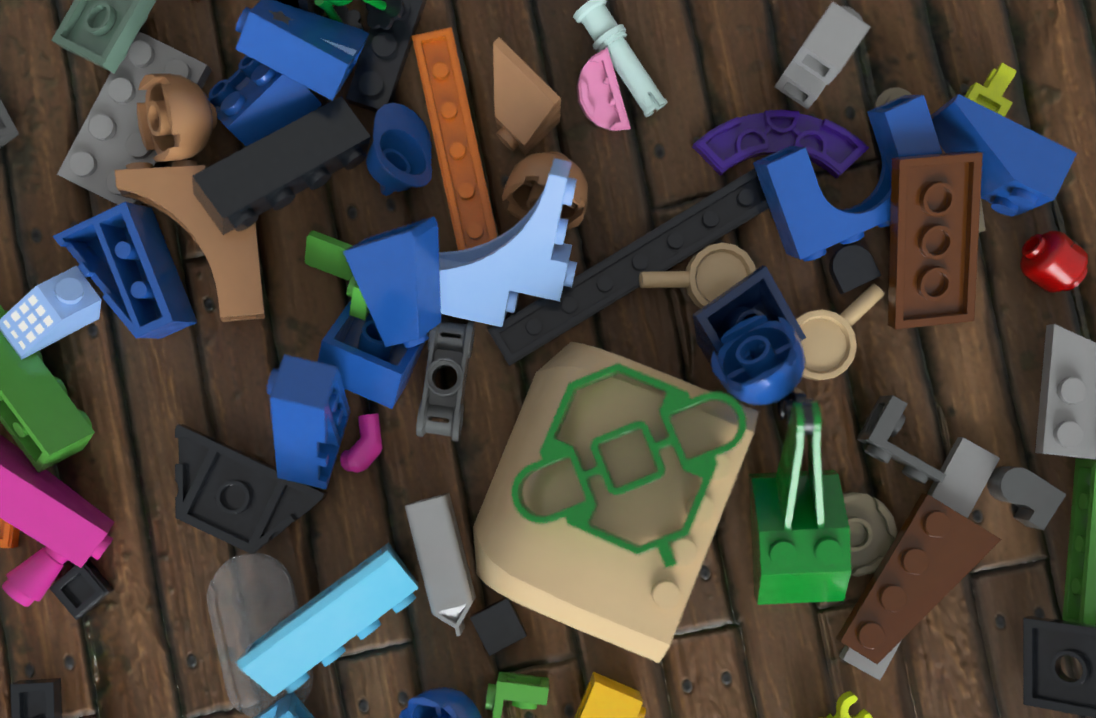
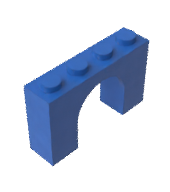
M903 95L867 111L881 153L882 170L878 184L873 192L856 206L837 209L826 200L819 187L806 147L789 146L753 162L787 255L799 260L802 259L803 261H812L824 256L827 253L826 248L839 242L840 244H850L862 239L865 236L864 231L877 225L878 227L890 226L892 158L942 153L924 95Z

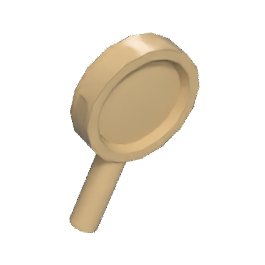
M722 242L706 246L694 254L686 267V271L640 272L639 286L640 288H686L687 294L694 304L699 308H703L754 272L756 268L747 252L736 245Z
M872 284L840 315L836 312L821 309L806 312L796 318L806 336L801 341L806 360L803 378L816 381L831 379L848 369L854 360L857 348L855 332L851 326L885 295L879 286Z

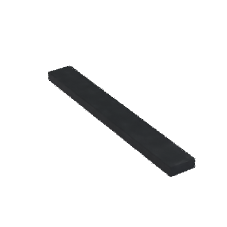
M755 168L574 277L572 288L563 286L560 302L540 298L505 319L503 327L494 326L490 328L488 332L508 365L515 364L640 288V272L667 271L768 210L769 206Z

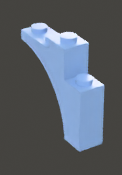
M554 158L547 183L538 200L529 212L511 229L495 239L473 248L439 252L441 314L503 327L507 312L515 313L519 293L560 302L563 286L572 288L577 262L569 261L572 245L564 243L569 220L561 218L563 204L572 205L577 179L569 178L572 162Z

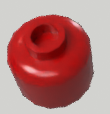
M1053 230L1042 235L1036 234L1029 238L1022 247L1021 252L1023 255L1020 259L1022 273L1046 292L1056 293L1072 290L1086 277L1088 272V254L1064 232Z

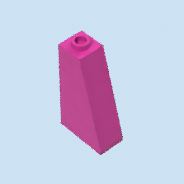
M0 434V518L82 568L90 556L98 560L114 539L107 535L114 521L45 469L38 473L24 452Z

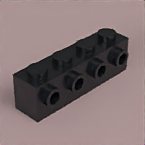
M341 96L192 176L193 194L223 235L234 229L237 232L243 231L258 220V215L271 208L280 210L289 205L295 199L297 193L308 187L311 190H315L327 183L332 176L331 174L342 168L350 170L361 164L367 156L366 153L371 136Z

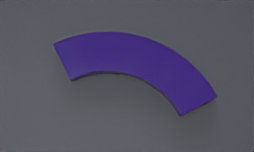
M765 110L763 113L733 118L706 133L692 146L720 176L733 166L747 159L773 154L789 146L806 147L810 161L828 171L835 179L850 167L869 147L847 129L830 120H821L813 116L800 114L799 111Z

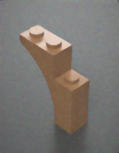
M177 160L171 162V167L153 168L151 163L135 162L127 164L126 169L115 170L116 188L123 197L140 201L163 212L177 222L200 247L211 267L215 280L222 322L265 319L256 222L243 231L237 232L234 229L225 235L221 233L193 194L192 176L206 169L205 165H197V162L193 160Z

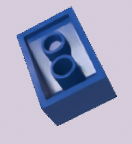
M957 94L931 115L939 144L945 153L963 151L983 152L981 198L992 203L991 208L1006 216H1018L1055 200L1077 155L1076 152L960 94Z

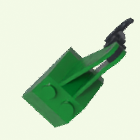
M796 387L792 393L777 401L779 420H784L786 427H788L777 472L748 474L754 597L757 605L844 601L851 575L850 527L839 474L834 469L821 470L820 406L818 401H814L813 398H807L805 392ZM804 435H807L808 471H800Z

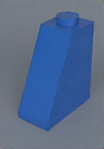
M435 216L367 237L343 251L385 347L401 343L404 344L405 348L417 346L425 342L429 338L427 333L441 323L438 223Z

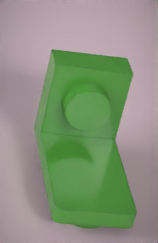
M312 230L306 240L305 263L350 281L346 293L347 296L352 297L349 315L365 321L370 311L343 251L353 245Z
M499 671L497 684H488L485 710L493 711L492 718H501L504 700L512 701L514 707L529 710L536 709L537 704L547 705L549 678Z

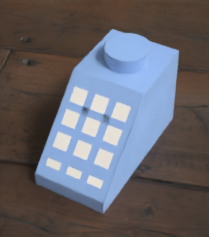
M75 266L36 285L0 319V331L22 360L98 320L102 299L79 268Z

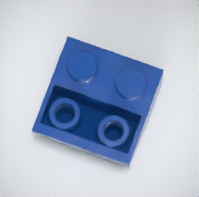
M247 55L240 61L239 69L228 80H221L214 85L209 92L208 98L209 102L216 109L217 118L246 147L311 113L322 105L306 86Z

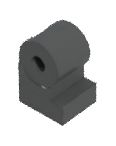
M1000 466L995 468L987 482L989 493L996 500L1019 507L1013 518L1027 527L1039 530L1045 529L1066 496L1065 493L1044 479L1022 467Z

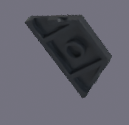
M177 424L175 428V438H178L179 463L175 464V481L178 484V494L175 497V518L250 554L256 553L325 499L328 493L317 487L277 478L275 467L184 424Z

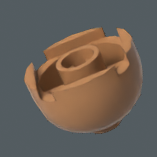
M145 75L138 89L147 90L145 102L137 103V118L139 131L146 150L156 151L157 156L153 157L156 162L188 159L200 153L210 140L212 129L217 125V113L214 105L209 102L199 85L182 75Z
M559 152L530 154L520 160L514 166L502 194V200L507 199L509 201L507 210L519 220L529 212L544 190L554 158L572 162L569 178L577 179L572 205L563 204L561 218L569 220L567 230L579 226L584 219L589 194L586 177L581 169Z

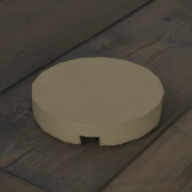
M852 491L844 492L843 497L850 527V576L859 577L874 573L898 534L894 516L884 503L868 494Z

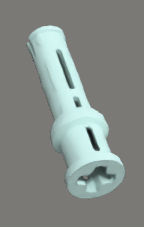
M589 0L574 13L573 18L577 23L584 25L594 40L592 46L596 52H600L608 47L613 67L644 112V116H651L654 114V110H660L668 101L662 96L625 40L627 36L626 28L623 24H617L605 6L607 0Z

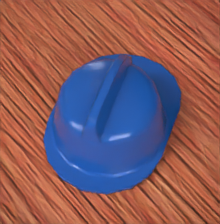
M397 103L384 104L376 111L373 126V142L366 158L367 169L371 176L380 184L381 194L385 196L392 194L394 191L401 192L411 187L426 186L432 178L430 133L425 123L414 111L405 105Z

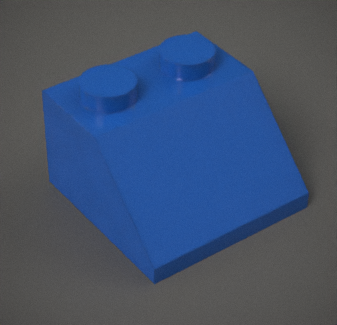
M350 300L322 339L317 362L338 367L344 389L393 409L409 382L425 342L411 348H405L403 343L385 347L370 313L365 321L349 315Z

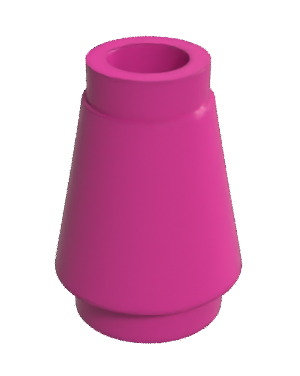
M45 546L6 574L8 579L2 584V588L16 602L29 607L34 601H41L68 560Z

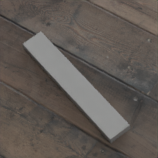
M958 437L940 469L941 472L946 474L943 482L934 481L927 494L968 519L1000 457L964 437ZM901 641L878 664H875L846 645L839 657L880 681Z

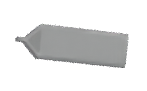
M450 493L409 503L405 505V510L431 612L440 620L454 627L456 636H461L465 629L463 619L475 600L476 594Z

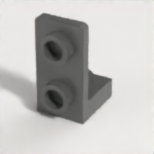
M894 395L880 396L856 438L867 445L865 452L887 464L890 459L904 466L902 473L905 476L925 485L927 480L943 482L946 474L887 441L889 437L896 436L901 430L906 418L902 413L908 403Z

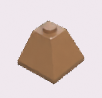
M498 37L493 42L494 107L496 126L499 129L496 135L508 149L514 151L518 148L526 156L560 122L561 98Z

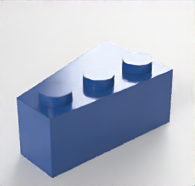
M284 355L280 368L272 370L267 384V394L270 395L277 478L327 490L351 412L339 369L335 366Z

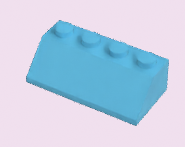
M388 542L251 643L236 661V664L273 697L283 689L290 694L310 678L307 671L319 662H322L324 667L339 658L346 651L343 644L355 635L362 640L381 625L378 618L391 608L395 613H398L416 599L413 592L419 588L418 582Z

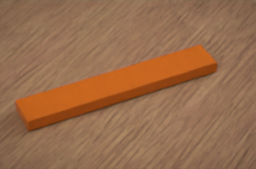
M452 27L412 35V40L459 251L487 243L498 236Z

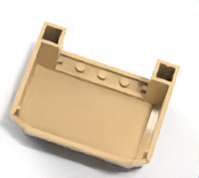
M570 342L536 372L473 526L476 574L486 585L518 604L660 663L672 642L755 431L759 411L740 404L746 417L744 436L733 449L715 457L718 465L689 534L670 542L677 559V564L674 566L665 567L658 547L637 555L567 524L565 517L550 523L540 524L531 522L522 517L516 510L511 496L512 484L517 474L524 467L542 460L539 453L568 383L619 363L687 391L691 399L710 392L617 354L586 344ZM622 374L614 375L577 391L558 439L577 448L586 471L595 468L597 465L591 451L592 441L598 436L635 421H642L647 424L655 442L664 440L669 435L659 410L666 393ZM719 401L703 403L670 418L687 459L729 443L735 437L738 428V421L734 411L728 405ZM641 429L600 446L617 488L658 471ZM673 446L660 450V455L666 469L661 479L624 494H611L607 490L601 474L591 477L590 484L598 501V507L591 523L638 545L682 529L702 483V478L683 470ZM570 458L532 473L525 481L523 487V498L526 505L531 511L539 515H551L586 500Z

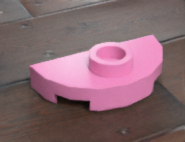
M607 47L591 56L581 69L576 85L578 103L585 116L596 126L610 131L629 130L631 127Z

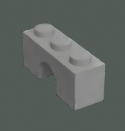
M832 2L774 87L808 110L825 86L829 85L841 71L870 29V26L862 21V17L854 9L847 6H839Z

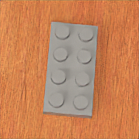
M139 31L128 50L127 56L121 62L115 74L110 72L57 175L117 205L125 201L142 205L140 201L123 197L116 188L115 170L126 169L127 164L146 162L153 164V168H158L164 162H156L153 157L157 156L155 150H146L139 131L137 103L145 102L147 91L138 90L141 80L148 74H176L192 80L202 89L212 69L207 64Z

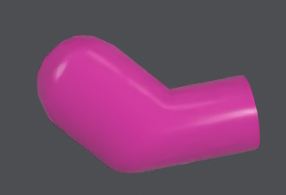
M379 413L358 416L360 439L350 450L342 452L340 463L344 470L355 473L362 472L368 469L381 454L383 444Z

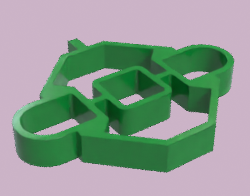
M616 363L568 383L539 453L542 460L524 467L513 481L511 490L513 504L518 513L531 522L540 524L550 523L565 517L567 524L637 555L658 547L665 567L674 566L677 564V559L670 542L689 534L718 465L715 457L733 449L743 438L746 430L744 410L733 397L725 393L708 392L691 399L687 391ZM622 374L666 393L659 410L669 435L664 440L655 442L647 424L642 421H635L598 436L592 441L591 451L597 465L595 468L586 471L577 448L558 439L577 391L614 375ZM709 401H719L728 405L736 414L738 421L735 437L721 447L687 459L670 421L671 416ZM641 429L658 471L617 488L600 446ZM673 446L683 470L702 478V483L682 529L638 545L591 523L598 507V501L590 484L591 477L601 474L605 486L611 494H624L661 479L666 469L660 455V450ZM570 458L586 500L547 516L531 511L523 498V487L527 478L540 469Z

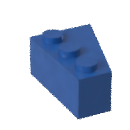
M125 201L52 236L61 247H66L79 263L77 267L84 276L90 277L104 293L102 298L135 338L162 339L197 323L151 207Z

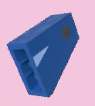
M260 0L252 9L246 6L235 28L237 32L241 33L236 50L332 101L353 71L369 36V33L362 29L275 0Z

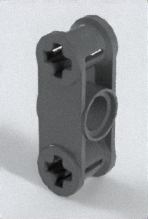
M469 320L467 324L441 321V323L429 331L428 360L423 395L417 415L416 436L423 437L426 433L451 436L452 441L459 442L464 416L463 402L469 358L472 355L475 337V321ZM446 335V336H454V337H461V338L458 339V338L443 337V336ZM447 367L455 369L457 373L456 384L448 390L439 389L435 382V377L439 370ZM431 419H449V423L432 421Z

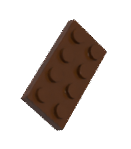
M963 151L892 158L888 326L896 330L975 320L983 152Z

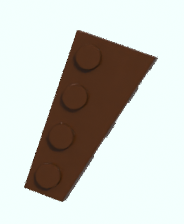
M922 493L836 639L875 664H878L1002 539L932 496Z

